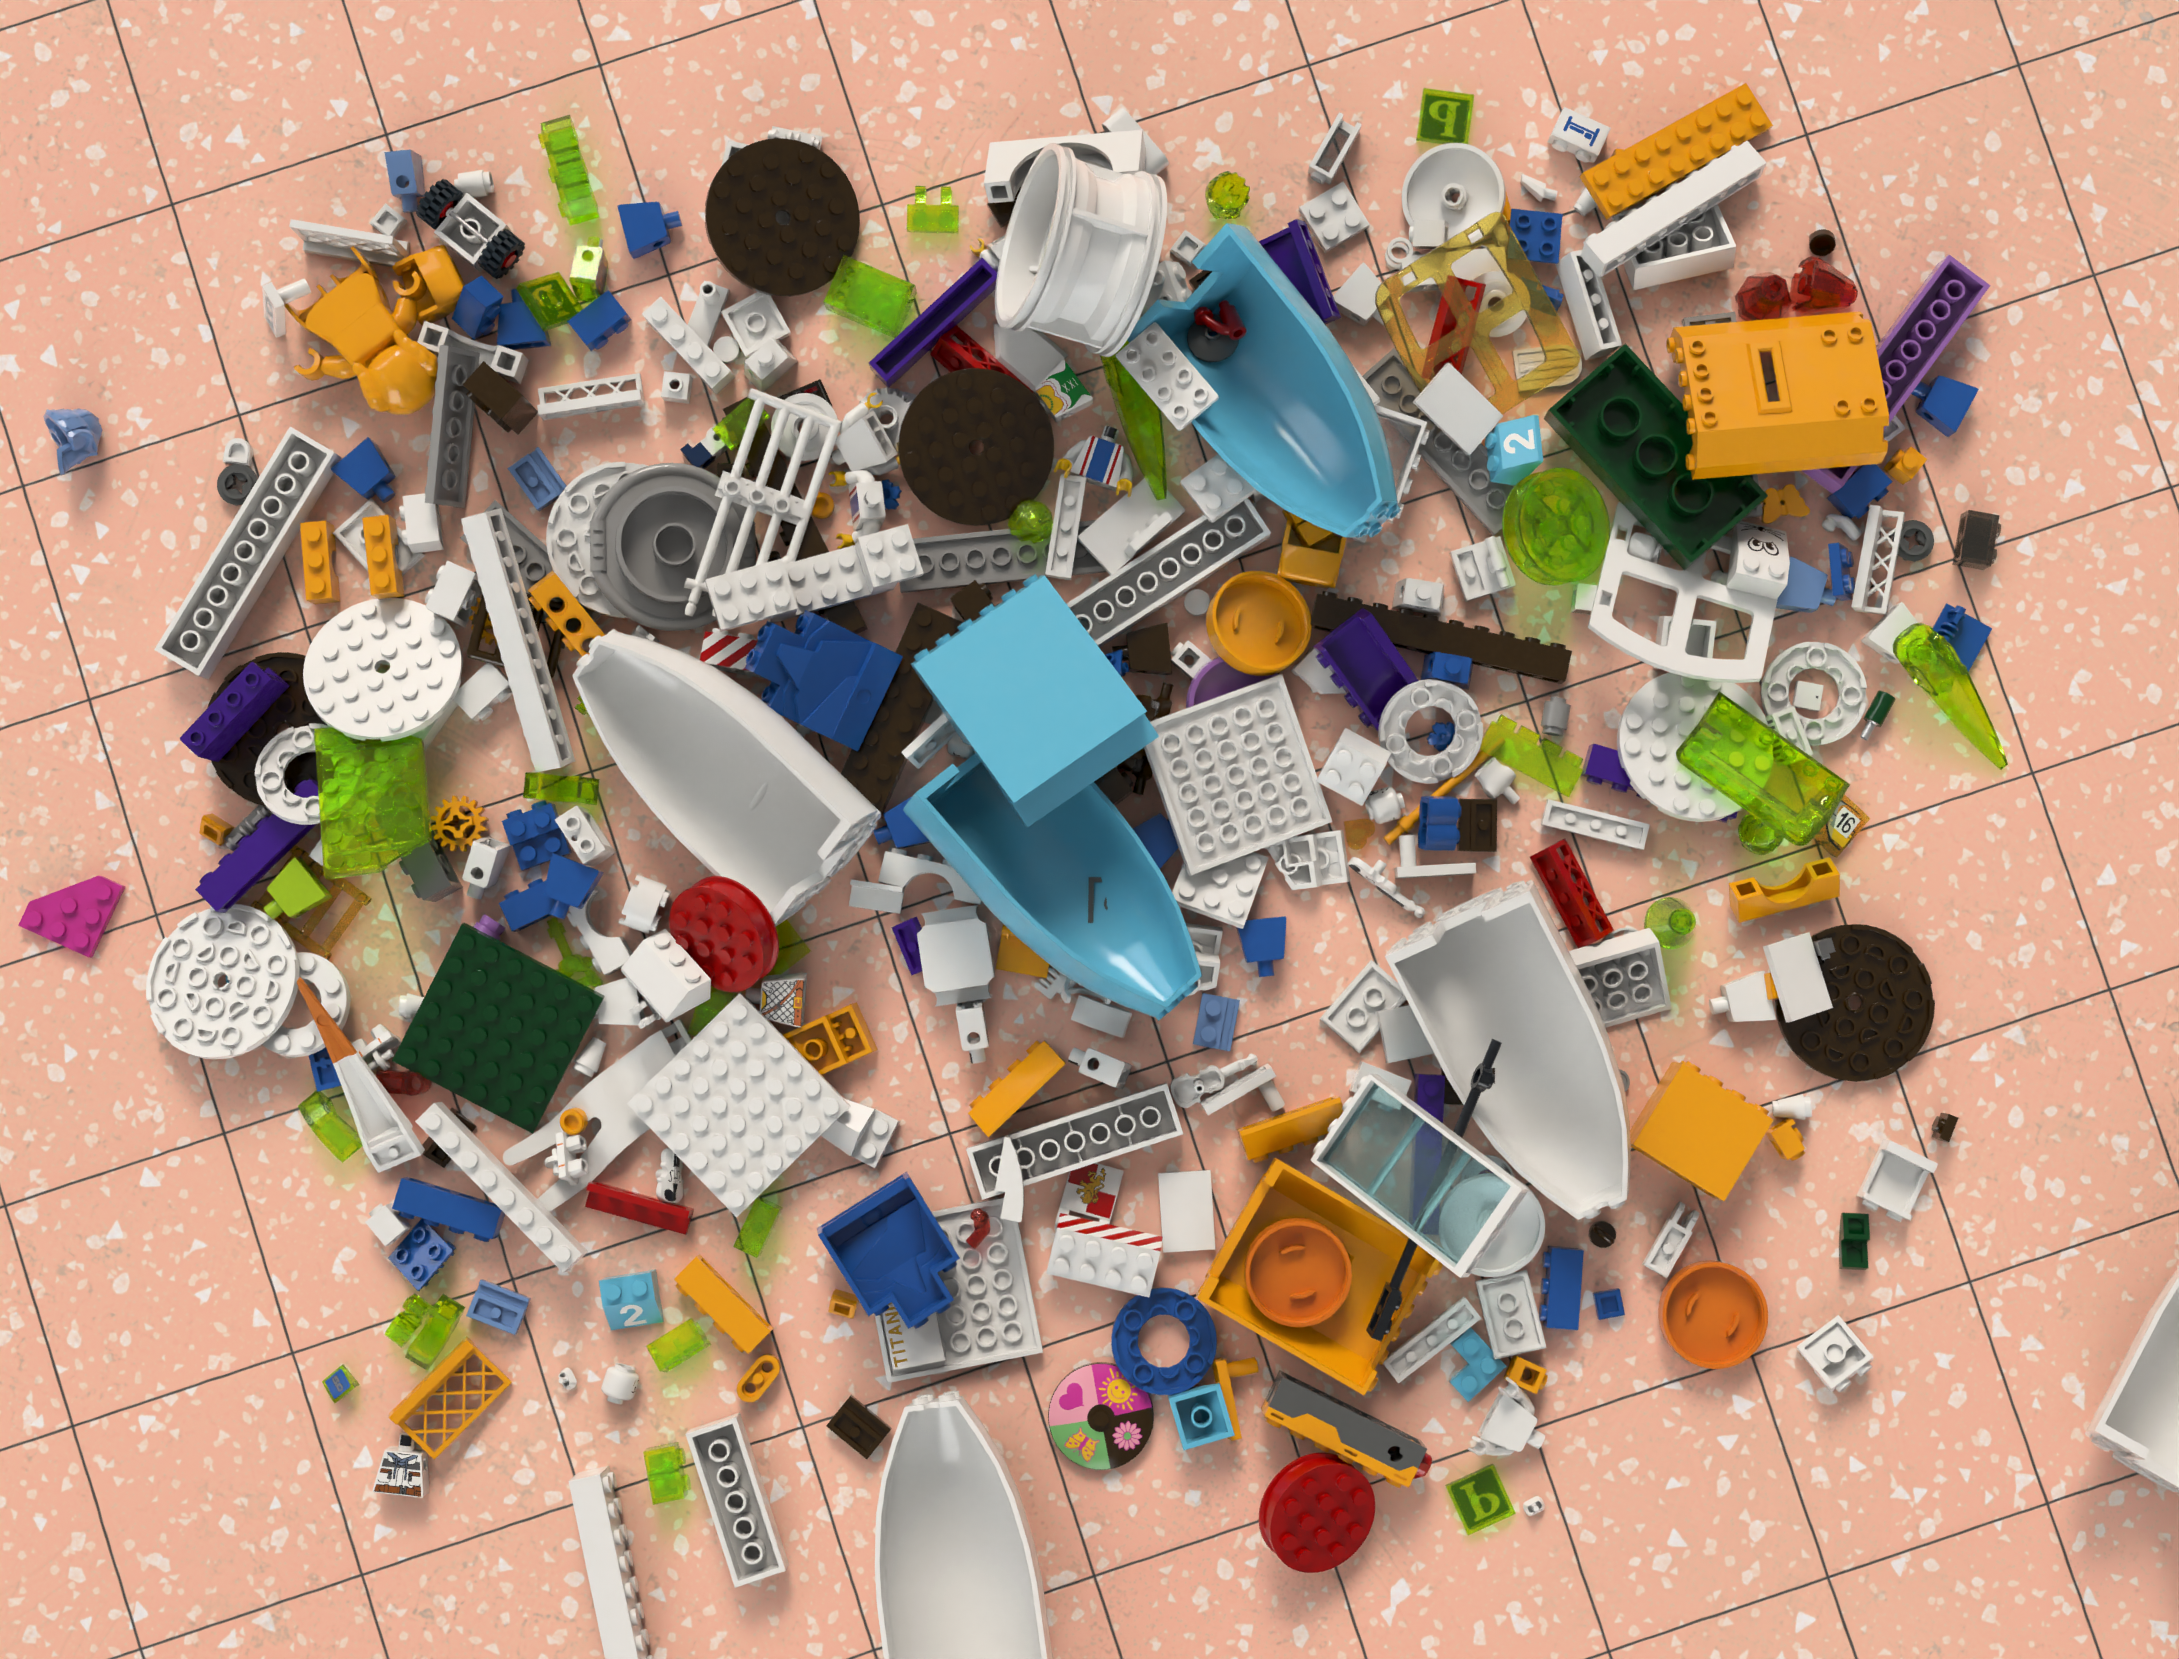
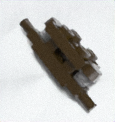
M1163 682L1160 696L1157 699H1152L1151 696L1136 695L1137 699L1147 710L1144 714L1149 721L1169 715L1172 701L1169 699L1174 687L1173 684ZM1144 747L1117 765L1118 768L1130 772L1133 770L1132 774L1137 778L1133 793L1143 795L1146 782L1152 778L1153 774Z

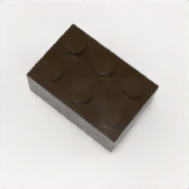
M484 361L462 384L468 390L466 396L508 433L513 430L519 435L538 413L520 392Z

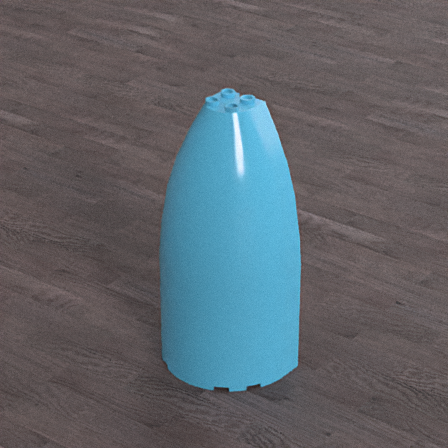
M1226 223L1192 261L1197 269L1213 272L1185 302L1158 299L1136 323L1127 341L1130 343L1154 322L1161 327L1219 396L1215 403L1191 423L1221 458L1258 492L1284 510L1325 530L1345 538H1360L1367 534L1371 538L1382 530L1383 527L1381 525L1387 519L1394 518L1401 511L1398 506L1393 467L1385 434L1372 399L1348 356L1331 331L1249 229L1241 225ZM1227 300L1230 305L1235 306L1247 332L1244 337L1239 339L1235 352L1227 359L1219 362L1200 360L1191 352L1187 341L1188 331L1195 322L1194 312L1200 307H1207L1213 314H1219V303ZM1210 332L1208 335L1213 337L1217 335V332Z
M974 754L958 767L951 764L918 790L904 807L903 811L987 908L1037 955L1054 969L1084 988L1122 1006L1156 1017L1159 1021L1198 987L1195 982L1202 974L1194 946L1180 907L1164 875L1132 827L1094 782L1031 826L1026 827L977 755ZM1089 877H1101L1102 882H1094L1093 923H1088ZM1105 898L1107 899V910L1104 907Z

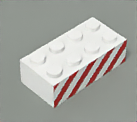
M713 628L712 632L705 631L700 656L701 661L720 671L764 678L745 669L747 655L754 649L758 641L754 638V635L739 633L738 637L728 634V631L720 632V629Z
M1060 1213L1046 1274L1150 1297L1163 1237Z

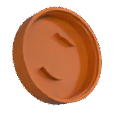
M1288 1218L1269 1225L1254 1239L1245 1258L1244 1277L1252 1301L1266 1317L1276 1323L1289 1327H1307L1328 1319L1341 1307L1350 1290L1352 1268L1344 1245L1332 1230L1311 1219Z
M1706 1260L1687 1265L1668 1281L1660 1297L1658 1318L1665 1340L1678 1355L1692 1364L1703 1368L1724 1369L1740 1364L1758 1349L1764 1339L1768 1326V1307L1761 1288L1745 1271L1725 1262Z

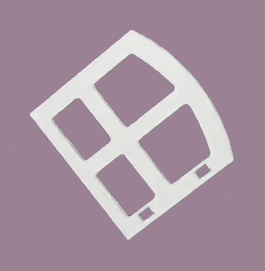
M1618 502L1588 628L1627 655L1670 673L1712 682H1759L1762 678L1777 600L1726 588L1725 585L1704 579L1702 571L1707 552L1685 571H1678L1629 555L1627 549L1633 525L1644 526L1622 503ZM1618 529L1626 532L1625 540L1616 539ZM1724 536L1711 549L1730 554L1732 538ZM1621 575L1631 576L1676 591L1677 598L1666 646H1660L1638 635L1613 619L1612 612ZM1603 594L1611 597L1609 606L1601 605ZM1697 598L1751 615L1752 622L1743 660L1705 658L1686 653L1685 648Z

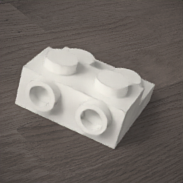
M1839 1315L1796 1347L1830 1392H1833L1835 1389L1838 1392L1843 1391L1851 1384L1849 1379L1858 1373L1861 1377L1872 1368L1870 1363L1874 1357Z

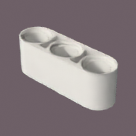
M1120 108L1101 124L1106 133L1132 130L1143 131L1146 147L1145 172L1157 175L1169 165V161L1164 153L1124 108Z

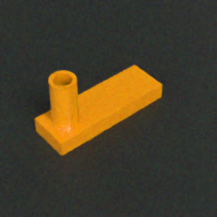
M1221 1357L1215 1358L1211 1364L1215 1384L1220 1383L1235 1435L1228 1437V1439L1231 1441L1242 1439L1230 1379L1258 1373L1257 1360L1255 1357L1227 1363L1226 1359Z

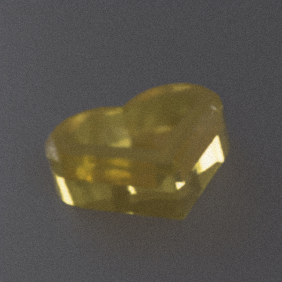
M1363 818L1343 822L1347 845L1353 850L1362 849L1367 843V838H1370L1375 832V825L1370 819Z

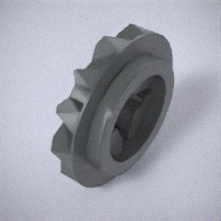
M230 465L218 477V493L227 503L235 506L242 505L258 480V476L246 465ZM236 478L241 482H245L242 485V493L237 489H231L236 485Z
M1909 520L1904 522L1898 555L1903 560L1913 562L1924 559L1931 553L1934 546V536L1931 529L1921 521ZM1916 533L1915 541L1918 542L1919 546L1914 545L1909 549V542L1905 537L1910 538Z

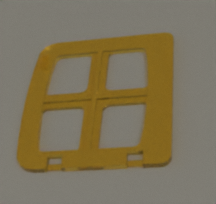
M1500 212L1488 214L1398 273L1390 276L1378 286L1375 293V305L1384 326L1420 393L1436 376L1433 371L1434 366L1466 346L1473 349L1494 387V395L1487 398V400L1501 414L1506 413L1573 370L1580 362V355L1507 219ZM1479 229L1483 237L1471 243L1468 235ZM1478 246H1484L1500 267L1513 291L1491 307L1478 313L1470 304L1451 269V265ZM1412 271L1416 279L1404 286L1401 278ZM1433 278L1456 318L1457 326L1447 335L1422 349L1406 320L1400 304V298L1404 293L1426 279ZM1524 310L1545 357L1542 364L1514 381L1492 344L1489 334L1493 328Z

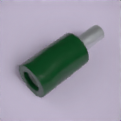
M1883 691L1877 692L1863 718L1867 724L1860 735L1862 739L1868 741L1875 726H1882L1896 700L1895 697Z

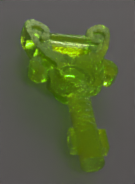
M556 917L548 920V934L551 939L555 938L563 960L558 964L559 969H556V971L570 978L576 972H584L586 976L576 980L577 982L585 986L598 987L603 985L599 975L590 968L593 965L592 958L588 956L583 957L580 954H572L563 934L566 930L562 922L559 923Z

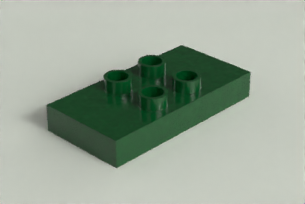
M1625 343L1547 411L1544 420L1685 571L1755 510L1768 495L1749 475L1692 480L1691 470L1686 468V455L1690 453L1693 446L1692 435H1688L1686 421L1689 418L1688 411H1684L1683 404Z

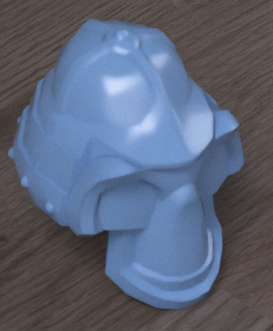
M80 408L73 410H46L43 416L45 424L49 429L52 439L59 447L57 449V460L60 475H65L71 467L80 464L87 457L98 455V444L102 434V427L98 417L88 410Z

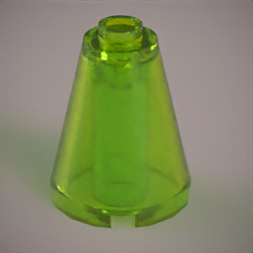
M1666 897L1655 901L1647 909L1644 929L1650 928L1658 939L1660 947L1665 949H1677L1686 945L1693 938L1697 926L1693 909L1685 901L1674 897Z

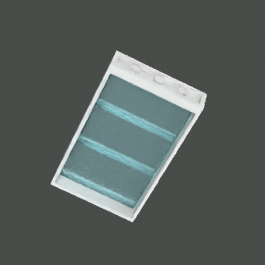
M1378 1074L1365 1075L1357 1085L1358 1091L1354 1097H1350L1342 1107L1343 1113L1339 1119H1335L1329 1125L1327 1130L1329 1133L1324 1141L1321 1140L1314 1147V1155L1310 1161L1460 1278L1469 1277L1525 1197L1529 1188Z

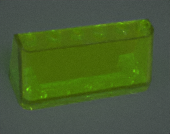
M1720 691L1676 751L1677 760L1683 766L1797 846L1807 845L1831 819L1850 786L1848 782Z

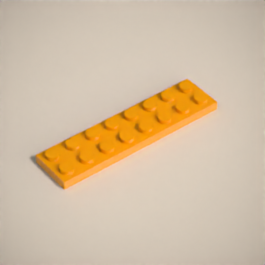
M1744 83L1588 169L1579 177L1606 220L1684 178L1692 171L1702 168L1711 160L1720 158L1731 150L1732 146H1739L1763 134L1773 124L1747 83Z

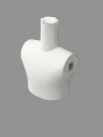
M1495 757L1489 759L1476 772L1475 777L1489 798L1496 799L1499 795L1503 794L1511 804H1515L1520 799L1510 787V784L1516 778V774L1509 767L1499 763Z

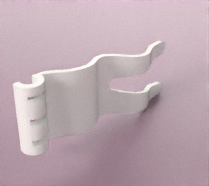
M679 1019L672 1025L648 1037L589 1082L545 1126L504 1152V1163L512 1166L556 1144V1134L565 1133L560 1126V1117L564 1111L571 1108L583 1110L587 1115L588 1121L595 1117L601 1121V1129L580 1157L586 1160L589 1173L579 1177L578 1184L573 1186L569 1185V1181L559 1179L537 1199L549 1212L584 1189L627 1146L650 1129L627 1103L692 1040L682 1020ZM679 1031L682 1037L668 1043L666 1038Z

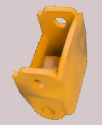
M445 245L435 246L424 252L410 255L392 266L393 271L398 276L403 277L406 290L410 289L414 284V278L411 276L414 271L424 279L427 287L426 293L422 299L416 301L417 321L422 326L424 321L434 323L455 311L465 283Z
M1287 520L1277 575L1289 582L1324 589H1335L1346 538L1343 536L1339 538L1334 535L1332 539L1325 540L1317 545L1315 549L1302 547L1295 535L1296 530L1293 532L1291 528L1292 521Z

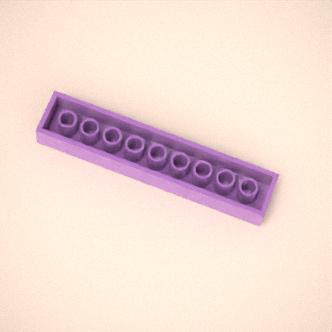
M1947 255L1936 265L1876 347L1888 406L1889 423L1991 286L1951 255ZM1858 466L1801 471L1833 494L1844 486Z

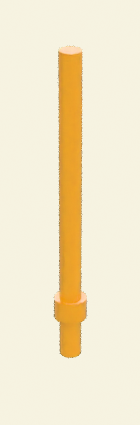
M1500 735L1495 737L1477 753L1473 762L1462 773L1454 778L1450 777L1430 796H1446L1505 743V740ZM1420 805L1408 816L1404 815L1397 821L1398 825L1383 837L1388 845H1391L1404 832L1407 834L1415 827L1414 823L1420 819Z

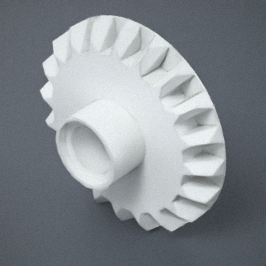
M1491 270L1481 273L1472 279L1474 282L1486 284L1474 331L1487 337H1502L1518 329L1526 319L1530 305L1529 294L1523 282L1513 273H1508L1504 270ZM1467 286L1464 295L1467 303L1474 299L1475 287ZM1493 297L1502 299V303L1497 307H1492L1488 304L1489 300ZM1463 312L1465 321L1468 322V316L1466 312Z
M886 387L876 389L871 392L877 394L871 397L870 403L878 405L882 400L883 403L879 408H871L869 413L874 410L879 421L885 414H890L894 417L890 424L884 425L881 423L898 453L901 423L913 399L898 388ZM867 393L866 396L859 401V404L866 403L867 398L871 393Z
M801 393L785 399V401L838 420L832 406L817 395ZM777 408L773 414L771 421V433L773 432L780 409ZM791 413L789 414L778 447L790 458H792L800 434L799 427L804 422V418ZM814 422L802 461L815 460L820 457L829 427Z

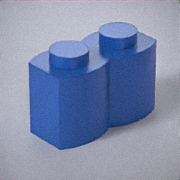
M1451 796L1421 797L1419 808L1420 824L1418 829V847L1420 849L1455 851L1456 844L1460 840V832L1456 824L1461 816V805L1458 803L1457 798Z

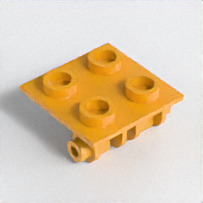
M1003 924L995 969L1047 978L1049 964L1019 940Z

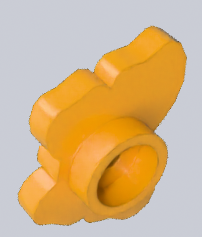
M1787 484L1778 491L1774 488H1769L1765 491L1768 496L1763 501V515L1761 518L1763 524H1771L1780 515L1782 517L1788 514L1794 517H1804L1810 513V508L1805 504L1803 498L1799 497L1800 493L1792 484Z

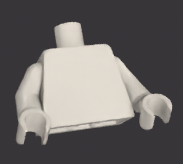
M1509 1377L1505 1378L1509 1382L1506 1388L1498 1387L1500 1391L1477 1432L1480 1438L1476 1436L1471 1438L1477 1441V1444L1474 1448H1468V1450L1477 1455H1511L1514 1451L1521 1452L1526 1443L1539 1449L1545 1440V1434L1534 1429L1538 1419L1534 1416L1535 1407L1529 1396Z

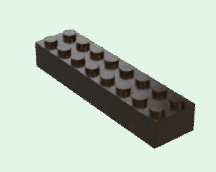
M917 603L895 653L903 656L895 675L859 750H851L841 772V775L881 812L882 816L908 760L902 754V751L918 737L934 700L911 666V663L916 661L914 656L926 648L930 651L937 646L935 642L949 633L952 636L959 631L957 627L963 623L921 603Z

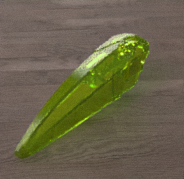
M1126 341L1120 350H1122L1126 345H1128L1129 342ZM1117 353L1110 357L1100 355L1105 380L1110 387L1122 428L1137 464L1155 499H1166V461L1161 410L1116 358Z
M1915 623L1903 630L1894 640L1893 653L1904 670L1955 729L1998 769L2002 770L2008 765L2006 755L1968 670L1961 663L1954 648L1947 642L1945 637L1938 634L1929 625Z

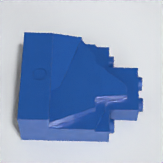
M807 610L797 619L795 633L767 621L758 632V641L754 649L748 653L745 669L771 681L770 685L762 693V701L776 713L858 751L903 656Z
M907 1171L817 1228L819 1238L868 1316L873 1313L875 1316L882 1314L889 1309L888 1304L892 1302L908 1329L913 1326L917 1329L929 1321L927 1317L935 1312L941 1314L951 1307L950 1302L954 1300L953 1296L938 1272L942 1270L945 1273L953 1269L960 1257Z

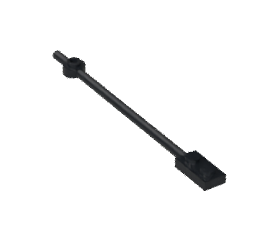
M1495 1039L1491 1040L1483 1062L1476 1067L1473 1073L1470 1093L1453 1131L1461 1138H1463L1481 1092L1490 1089L1494 1083L1495 1074H1492V1066L1502 1042ZM1449 1140L1417 1219L1447 1176L1459 1147L1451 1140ZM1426 1210L1424 1211V1213L1422 1214V1216L1420 1217V1219H1419V1221H1418V1223H1417V1226H1416V1228H1415V1230H1416L1417 1232H1418V1229H1419V1227H1420V1224H1421V1222H1422V1219H1423V1217H1424V1214H1425ZM1410 1238L1406 1243L1391 1282H1386L1366 1329L1371 1338L1382 1341L1384 1334L1387 1335L1389 1333L1394 1310L1397 1311L1402 1302V1292L1399 1288L1418 1245Z

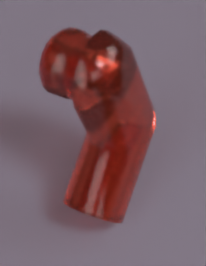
M981 1208L974 1209L970 1215L971 1219L974 1220L975 1230L967 1238L966 1242L974 1249L986 1238L991 1229L989 1215Z

